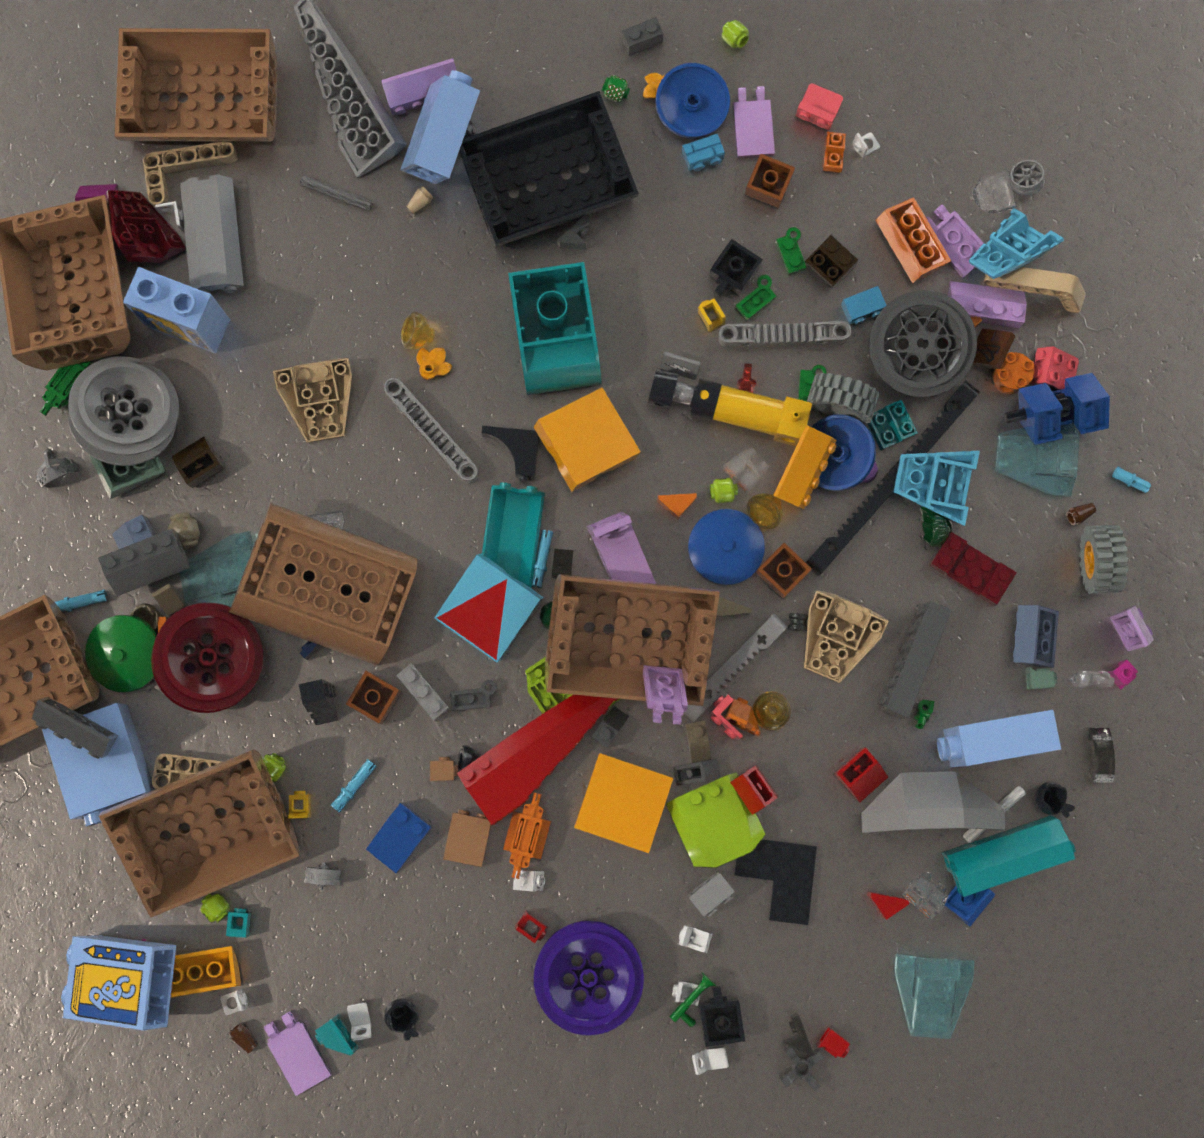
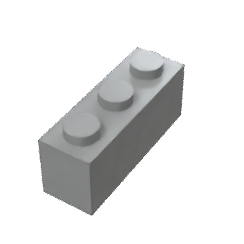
M412 663L396 675L434 721L450 710L448 705Z

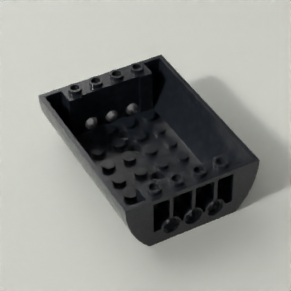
M600 91L464 138L459 149L469 182L494 247L634 199L639 195ZM582 165H586L589 168L586 173H581L578 169ZM568 171L572 176L569 179H563L561 174ZM529 184H535L537 188L535 191L530 192L526 187ZM517 190L519 195L516 198H511L509 192Z

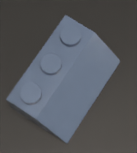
M140 515L125 522L112 535L118 548L121 549L152 537L155 533L148 518Z
M1018 605L1015 649L1013 651L1014 663L1054 668L1059 611L1040 605Z

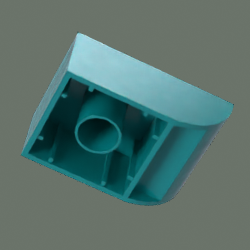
M579 262L508 273L527 395L602 384L585 263Z

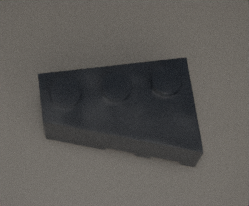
M323 679L299 684L302 704L307 712L313 713L310 714V717L314 719L315 725L338 721L334 697L337 695L334 685L332 686L330 682Z

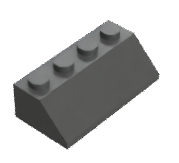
M173 529L98 557L104 576L116 596L190 568L178 533Z
M50 697L38 699L32 720L36 721L35 724L42 729L49 728L54 731L53 734L61 739L67 738L72 741L71 745L82 749V747L89 751L88 754L97 759L107 756L118 737L117 734Z

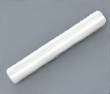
M1018 786L1000 801L998 805L1004 809L1005 813L1026 792ZM970 828L963 834V838L968 843H972L986 829Z

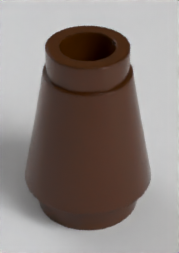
M1090 502L1070 508L1066 512V517L1071 525H1080L1096 513L1097 510L1095 505Z
M239 1023L229 1032L230 1039L246 1051L247 1054L257 1047L246 1025L244 1026L242 1023Z

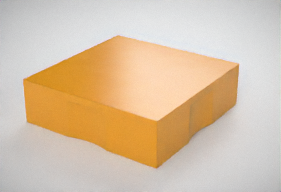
M603 388L538 419L534 425L535 431L547 451L555 459L558 470L571 492L594 481L600 475L635 460L641 452Z
M599 753L574 828L649 853L673 778Z

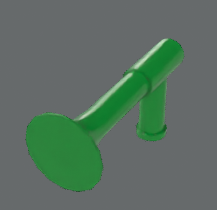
M703 972L702 980L697 988L669 1016L675 1023L681 1018L689 1027H693L696 1024V1020L692 1019L685 1012L705 989L710 986L717 987Z

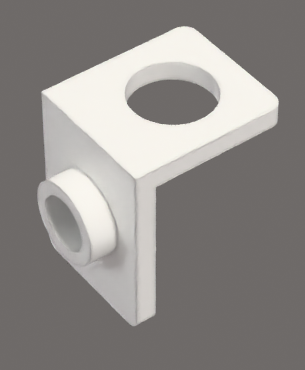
M871 132L862 137L857 133L853 140V147L862 158L880 148L879 143ZM864 140H871L873 147L868 149Z
M176 201L155 205L159 213L175 211L177 226L181 231H184L183 210H181Z
M242 989L220 997L225 1015L238 1011L241 1012L248 1008V999ZM230 997L236 999L237 1007L234 1009L227 1006V1000Z
M367 1003L348 1005L347 1011L352 1027L351 1041L371 1038L372 1023ZM360 1030H366V1033L362 1035L356 1034Z
M724 1047L701 1050L692 1055L696 1075H700L707 1070L729 1067ZM698 1058L701 1061V1068L698 1066Z

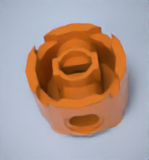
M1009 352L1001 368L992 369L991 377L995 387L1002 393H1018V389L1025 388L1033 379L1034 363L1022 353Z

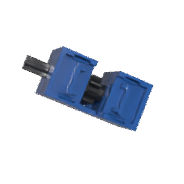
M1088 373L1065 378V389L1051 391L1047 383L1018 389L1019 410L1004 413L1006 423L1019 421L1034 445L1063 439L1061 425L1073 423L1080 434L1108 429L1110 396L1095 375Z

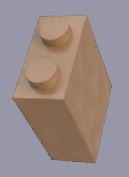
M458 809V813L453 812L443 859L483 867L491 823L484 814L477 813V817L470 816L469 811Z

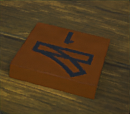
M982 328L977 338V350L972 365L1000 369L1016 336L1012 332Z

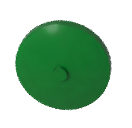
M131 615L112 616L98 623L89 634L85 647L86 663L94 679L105 688L115 692H131L149 684L154 679L151 656L157 636L156 632L144 620Z

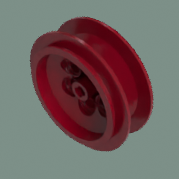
M209 602L187 606L174 613L163 624L156 636L151 656L155 681L162 693L171 702L185 710L197 713H215L226 710L245 698L260 676L263 665V647L259 634L248 619L229 613L231 608L229 606ZM205 635L210 636L212 643L206 645L202 642L201 638ZM186 645H192L195 649V652L193 654H187L184 651V647ZM226 645L229 648V653H220L219 646ZM203 655H205L206 657H209V656H210L211 659H212V661H211V662H209L208 660H205V661H204V660L202 659V656H203ZM187 664L193 665L195 672L191 674L186 673L184 666ZM219 665H227L229 672L226 674L221 673ZM209 674L212 677V682L204 683L201 676Z

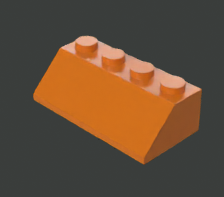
M914 197L884 210L875 220L912 283L930 276L951 262L950 257Z

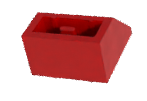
M866 747L861 748L833 773L859 803L888 778L880 763Z
M757 764L730 782L752 815L779 797Z

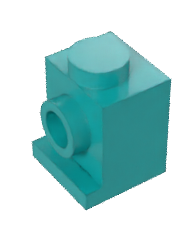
M235 908L234 911L228 912L226 936L249 937L251 913L246 912V908ZM239 918L243 919L242 926L237 923Z

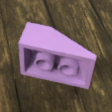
M1136 606L1129 607L1109 617L1127 651L1146 647L1154 640L1151 628L1145 624L1143 613Z

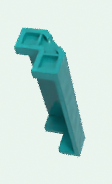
M500 482V485H492L482 554L503 568L512 578L532 588L545 493L538 491V488L534 486H527L526 489H516L511 487L510 483Z
M1050 815L944 851L942 855L947 870L953 874L958 893L965 897L1074 860V852L1076 850L1073 842L1066 835L1060 819Z

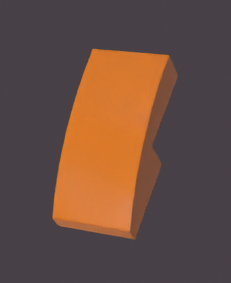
M827 132L823 171L842 173L845 133Z

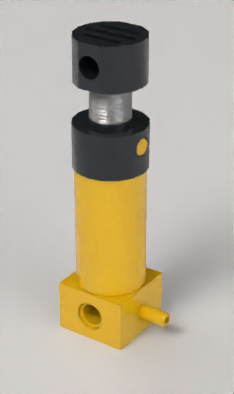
M659 368L656 369L648 399L650 404L669 409L672 401L680 402L692 407L690 415L774 436L773 441L797 446L808 423L812 403L786 396L785 400L782 401L701 378L696 386L677 382L679 373Z

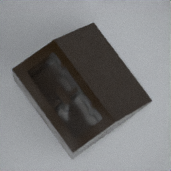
M832 235L805 260V263L831 287L843 280L858 262V259Z
M204 436L171 456L177 470L191 488L224 469V466Z

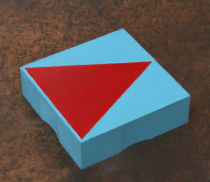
M481 553L477 554L434 619L495 662H499L517 638L519 630L530 619L544 597L523 582L512 578L503 568Z

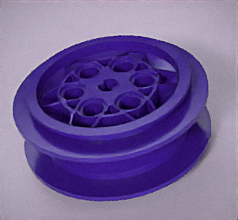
M580 921L561 928L544 944L535 964L534 989L540 1007L552 1022L571 1033L598 1035L617 1028L634 1012L643 991V967L635 946L624 933L606 923ZM600 953L602 961L594 963L591 960L592 954ZM574 955L582 957L583 962L580 965L572 963L571 959ZM606 969H611L614 972V976L611 979H605L603 972ZM589 972L594 975V979H589V981H586L583 978L584 974L588 975ZM572 974L575 977L574 982L567 984L563 979L564 975ZM597 988H604L606 995L599 998L595 995V990ZM578 990H584L587 996L583 1000H578L575 993Z

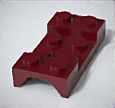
M951 531L929 566L989 604L996 606L1017 572L1003 563H998L967 544L968 541Z

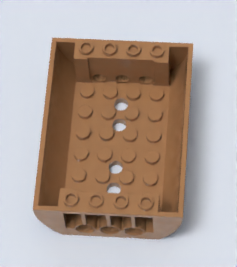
M119 28L115 138L117 140L271 142L274 140L276 129L277 59L270 29ZM163 95H169L167 102L163 103L160 101ZM187 95L188 99L182 103L179 102V97ZM219 95L225 96V100L221 103L215 101ZM238 95L243 96V100L240 103L234 102V98Z
M101 195L0 219V275L12 356L25 365L48 371L123 353L130 342V331L126 307L123 303L124 296L106 196ZM72 258L69 264H64L65 259ZM75 274L72 280H66L68 275ZM74 307H80L77 313H71Z
M270 503L229 613L373 665H378L389 648L416 574L418 560L414 556ZM293 564L296 569L295 573L287 575L284 571L285 565ZM305 571L314 573L313 581L306 582L304 580L303 574ZM345 584L349 585L352 589L351 594L348 596H344L341 593V587ZM363 591L370 594V600L367 603L360 601L359 595Z
M559 574L554 586L545 658L546 691L646 701L642 672L644 665L682 669L688 705L703 706L720 591ZM587 622H592L595 626L593 630L586 631L584 630V625ZM607 624L614 626L613 631L610 633L603 631L604 626ZM645 628L652 629V634L648 637L642 635V630ZM668 629L671 631V636L666 639L662 638V631Z
M46 595L0 616V747L40 728L35 724L36 721L32 720L38 699L50 697L72 710H77L97 700L99 697L98 683L88 669L85 655L66 615ZM44 663H49L51 666V670L48 673H43L42 671ZM28 671L33 673V679L30 682H26L24 679V675Z
M254 749L104 810L99 814V818L150 918L299 857L298 842L292 820L288 819L289 814L260 753ZM241 800L245 803V806L237 808L234 806V803ZM218 808H224L227 813L220 816L215 811ZM187 823L190 828L183 831L179 828V825ZM162 831H169L171 837L163 838L160 833Z

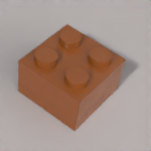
M760 154L747 184L745 195L779 208L792 179L795 167Z
M784 542L755 573L783 599L812 568Z
M365 671L346 705L382 725L402 691Z

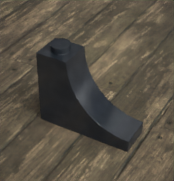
M482 425V437L496 440L510 452L515 462L516 478L525 482L535 479L539 446L537 432Z

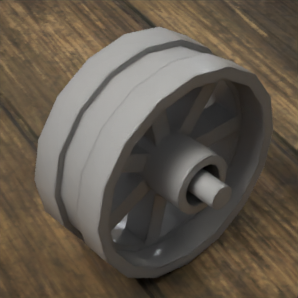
M1023 160L1017 163L1011 170V186L1016 193L1024 196L1034 195L1044 187L1045 172L1041 163L1035 160ZM1014 178H1016V179H1021V180H1019L1018 182H1015V181H1014Z
M322 862V866H319V868H305L306 877L304 878V883L317 884V886H320L319 890H323V887H327V885H340L339 877L341 870L328 868L326 862Z

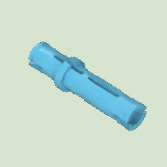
M541 530L532 587L542 588L544 573L547 572L546 563L554 533L549 530L548 533L546 530Z
M103 589L72 598L64 597V600L56 601L55 603L62 612H71L72 609L107 602L108 597H106V590Z
M366 759L365 763L345 788H341V793L331 803V806L338 812H341L349 800H353L356 791L377 766L369 759Z

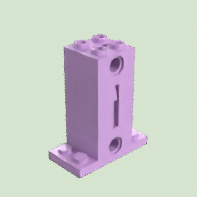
M619 512L586 526L589 534L592 536L609 579L656 584L628 514Z

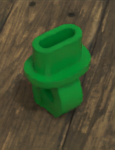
M921 700L916 708L917 713L914 717L917 720L916 728H924L925 723L928 722L932 715L935 701Z

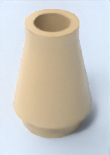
M424 187L418 188L406 207L415 214L418 210L431 203L430 200L433 196Z

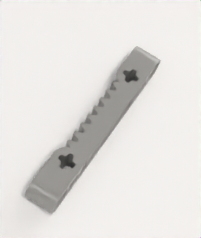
M843 321L809 324L787 323L784 325L782 323L778 325L726 324L719 331L718 341L724 347L839 345L847 342L852 330L851 326ZM836 330H843L845 336H839ZM729 332L733 338L726 339L723 334Z
M398 378L388 379L384 384V390L389 399L464 483L472 484L476 482L479 473L475 464ZM393 385L399 386V390L395 393L390 392V388ZM472 469L474 473L471 477H465L464 471Z
M773 614L707 681L705 692H711V699H704L703 706L688 705L687 711L684 714L694 722L716 700L717 693L721 692L720 686L725 688L727 686L725 681L731 682V675L737 676L736 670H743L742 665L746 666L748 664L747 659L752 660L754 658L753 654L757 655L759 651L768 648L788 626ZM757 636L759 638H761L762 636L765 638V645L763 643H761L760 645L757 643Z

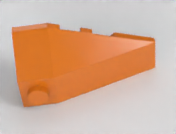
M740 697L737 700L734 699L729 705L724 718L731 725L758 737L761 732L752 707L747 705L748 701Z

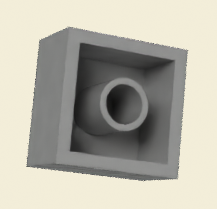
M717 871L689 893L687 897L703 917L705 915L710 917L718 910L717 906L721 902L726 904L733 898L732 894L735 891Z

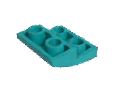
M902 399L875 411L871 423H868L881 451L918 434Z

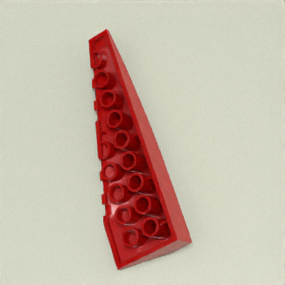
M572 695L520 728L457 773L459 778L491 825L496 824L523 805L529 799V795L541 786V782L547 775H550L555 770V766L567 757L584 738L583 735L593 728L598 718L602 714L604 715L609 710L608 707L614 701H617L618 698Z

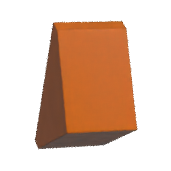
M697 493L658 495V503L678 520L695 502Z

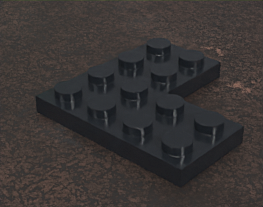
M762 839L751 853L736 859L735 876L773 881L768 920L808 925L817 846Z

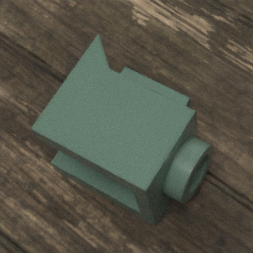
M1025 668L1027 690L1055 687L1057 674L1054 671H1050V668Z

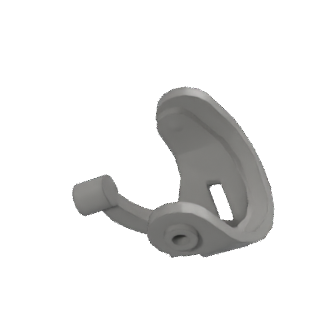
M51 449L45 450V461L37 470L38 475H36L38 484L41 488H45L47 483L58 477L78 472L75 461L72 459L68 460L67 458L52 459L54 455Z

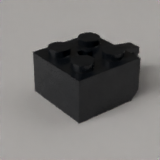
M731 239L710 269L709 276L716 280L715 283L719 284L714 294L720 298L725 290L729 292L732 290L740 296L760 268L763 259Z
M720 986L712 987L714 998H709L708 1003L699 1004L705 1046L711 1047L745 1042L738 998L727 1000V996H722ZM720 1018H723L724 1021H727L724 1023L723 1027H720V1025L717 1024V1022L720 1021Z

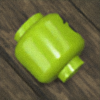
M738 20L724 24L722 39L732 48L745 46L749 40V30Z
M731 478L715 479L713 484H710L711 499H714L716 503L733 502L735 495H738L737 484H733Z
M276 753L266 754L263 757V761L273 782H277L286 769L285 760Z
M209 893L201 900L203 905L200 907V911L210 922L216 921L219 923L228 915L230 905L219 893L213 896Z

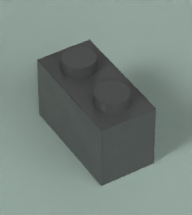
M657 17L622 30V41L630 56L663 43L664 33Z

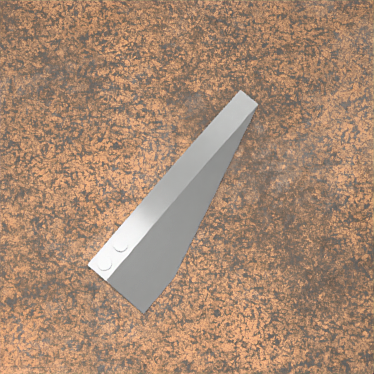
M299 0L294 8L300 27L305 33V42L310 48V58L316 67L315 73L323 98L327 101V111L334 123L332 127L334 133H337L339 148L356 177L359 178L395 157L407 146V143L363 71L314 1Z

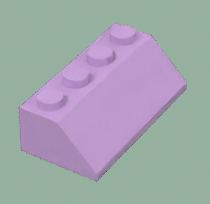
M453 58L381 80L392 115H401L407 110L422 108L430 85L444 75L450 76L452 70L457 71Z
M954 281L949 282L948 296L961 304L970 316L980 317L983 320L981 323L1020 328L1025 323L1027 306L1025 292Z

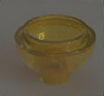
M413 312L406 317L401 328V341L406 349L416 350L425 345L426 342L431 343L433 341L435 330L430 328L428 320L422 314Z
M759 493L751 497L747 503V511L750 518L762 528L773 529L780 524L783 518L781 499L773 496L774 494Z
M765 692L757 697L752 707L757 724L766 730L782 728L787 724L791 716V707L788 700L778 692ZM770 707L776 708L775 714L769 712Z

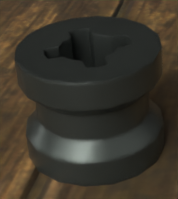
M789 613L791 621L788 629L807 631L806 620H808V615Z

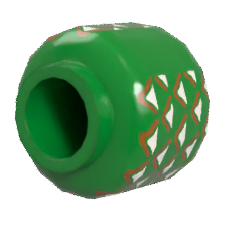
M611 75L606 77L601 91L604 92L605 98L619 103L623 98H627L630 88L627 87V80Z

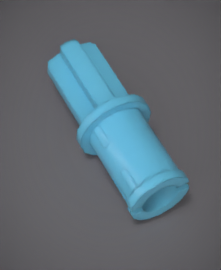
M1118 466L1113 472L1112 477L1127 484V487L1132 486L1144 493H1147L1151 487L1149 482L1137 477L1136 473L1132 474Z

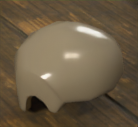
M142 603L133 609L131 616L144 620L154 631L158 628L160 613L153 605Z

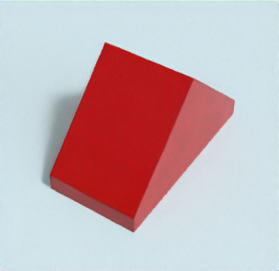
M868 892V897L885 920L910 904L908 899Z

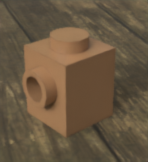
M439 757V761H430V781H455V776H458L457 773L459 772V766L455 765V761H450V757Z

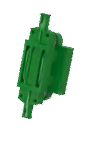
M92 360L59 368L45 386L47 391L42 398L46 403L39 412L47 416L52 407L57 409L65 408L69 404V394L74 381L84 369L93 364Z

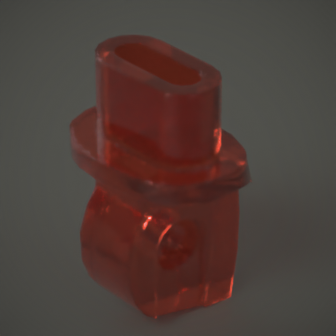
M744 363L743 378L737 381L739 390L754 393L756 381L751 378L752 364Z

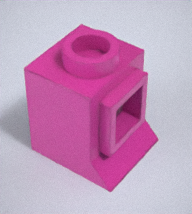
M1127 659L1118 663L1119 666L1115 670L1106 673L1120 690L1137 677L1136 673H1138Z

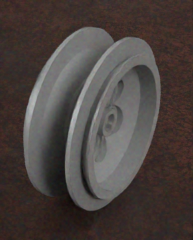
M132 357L102 359L84 369L72 385L68 408V422L71 433L84 451L102 462L120 466L144 463L159 455L169 445L175 433L179 413V402L175 388L162 371L146 361ZM130 396V397H132L133 399H132V400H127V399H125L124 397ZM105 400H112L113 403H106ZM143 409V410H145V411H147V412H146V413H140V412H138V410ZM105 416L108 420H101L99 417ZM139 426L141 427V429L135 430L132 427ZM119 429L122 433L117 434L113 430Z

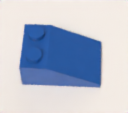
M400 803L366 850L397 874L433 827L404 803Z

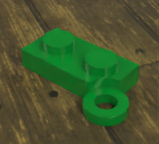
M795 227L789 228L786 236L776 239L788 275L806 270L807 268L797 242L801 237V232ZM795 232L797 237L792 238L790 233Z
M768 275L759 276L757 280L758 287L735 306L747 321L776 298V294L770 289L772 279ZM766 279L768 284L762 285L761 280Z
M816 365L812 370H800L799 400L807 402L817 369L822 370V373H827L823 365Z

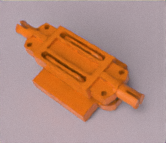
M534 793L531 804H525L522 813L513 811L503 850L511 852L509 862L514 865L512 878H515L516 875V879H519L522 868L529 867L531 858L540 860L542 858L551 821L541 819L544 811L539 806L542 794H538L536 800L537 793Z

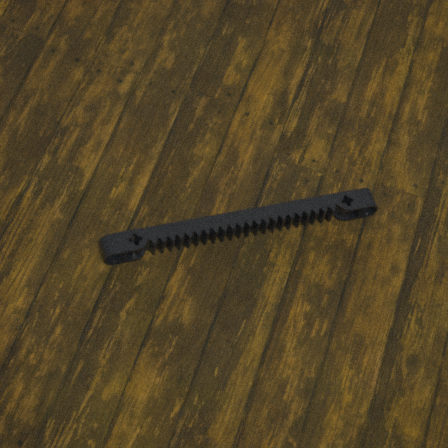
M965 380L945 403L944 411L939 413L904 454L928 453L977 397L980 391ZM954 404L958 406L955 410L952 409ZM898 461L890 469L889 473L883 477L884 479L861 502L859 507L844 522L845 524H842L834 533L836 537L827 538L807 560L806 563L818 574L821 575L893 493L899 466ZM834 544V550L829 551V545Z

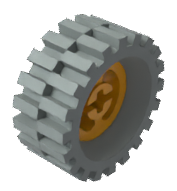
M820 373L814 377L807 402L812 403L811 408L815 412H820L821 415H848L856 418L863 424L871 423L879 392L875 388L870 387V385L863 384L859 380H853L851 377L846 378L839 374Z
M1086 526L1083 529L1079 557H1081L1080 567L1082 569L1083 585H1085V589L1089 594L1120 593L1125 588V582H1127L1126 573H1128V557L1126 552L1128 550L1127 546H1125L1126 539L1123 537V531L1120 530V526Z

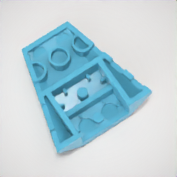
M1013 208L1010 212L1011 216L1001 222L999 230L989 236L990 240L986 244H982L970 258L969 263L992 279H995L1036 260L1063 242L1064 238L1051 230L1043 235L1029 226L1025 214Z
M980 451L901 454L893 492L965 526L969 508L965 506L971 473L972 470L977 468Z

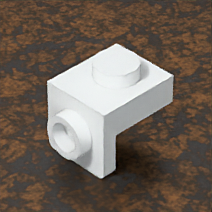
M521 870L519 879H516L515 875L513 890L543 891L545 885L544 871Z
M684 926L679 934V945L707 953L712 934L694 927Z
M678 980V984H674L672 996L675 997L674 1001L678 1003L684 1002L697 988L698 984ZM700 996L692 1003V1005L698 1006Z

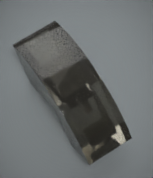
M1090 728L1088 742L1093 753L1089 771L1094 783H1114L1115 752L1111 731L1109 728Z

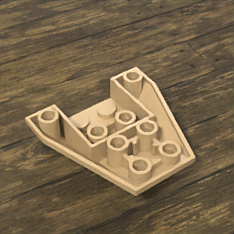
M349 358L331 359L273 370L276 389L306 442L344 436L352 382Z
M817 590L809 607L804 668L840 683L881 639L889 620L871 609L838 595Z

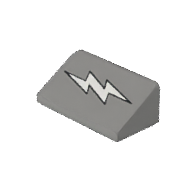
M664 352L660 369L679 373L680 376L695 380L700 362Z

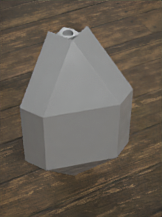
M956 771L900 773L860 814L862 833L869 834L914 829L971 828L995 829V831L1006 829L1004 809Z

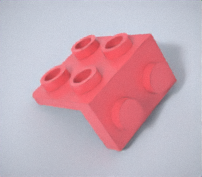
M810 84L803 100L798 106L796 117L830 131L843 97L818 85Z
M1054 346L1037 348L1034 359V375L1029 384L1034 386L1047 383V385L1057 390L1065 389V378L1076 376L1079 364L1078 358Z
M721 695L713 703L715 707L710 711L712 715L710 719L716 725L725 727L726 730L724 732L732 740L735 738L737 740L741 739L743 735L721 715L734 699L729 695L725 697Z

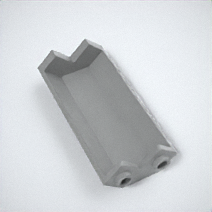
M210 175L207 180H199L198 177L189 178L180 184L190 286L209 294L216 289L225 290L227 293L236 292V289L244 286L233 178L221 175Z

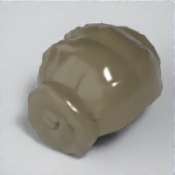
M186 512L177 513L170 517L171 523L167 529H173L178 533L183 549L189 550L197 546V540L200 537L197 520Z

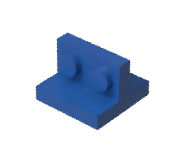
M955 886L942 904L970 927L995 897V893L990 889H986L963 897L958 893Z

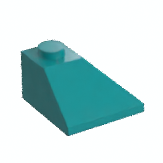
M338 1015L315 1030L317 1041L320 1045L324 1044L326 1048L350 1056L359 1049L357 1043L351 1041V1034Z

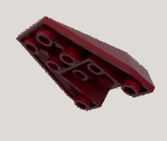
M107 190L111 232L128 262L161 263L185 251L186 247L179 234L141 192Z

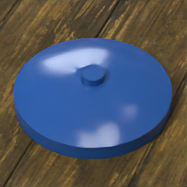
M685 63L671 69L662 78L656 92V110L664 126L672 133L689 139L702 138L715 132L724 122L730 107V94L724 79L714 69L699 63Z
M836 414L824 417L812 426V428L837 440L836 449L827 460V468L820 474L818 486L831 491H844L860 484L869 475L876 458L875 440L866 425L854 417Z
M720 509L703 516L694 526L688 542L689 558L698 574L711 583L725 586L739 584L750 578L759 568L765 552L764 537L756 522L748 515L732 509Z

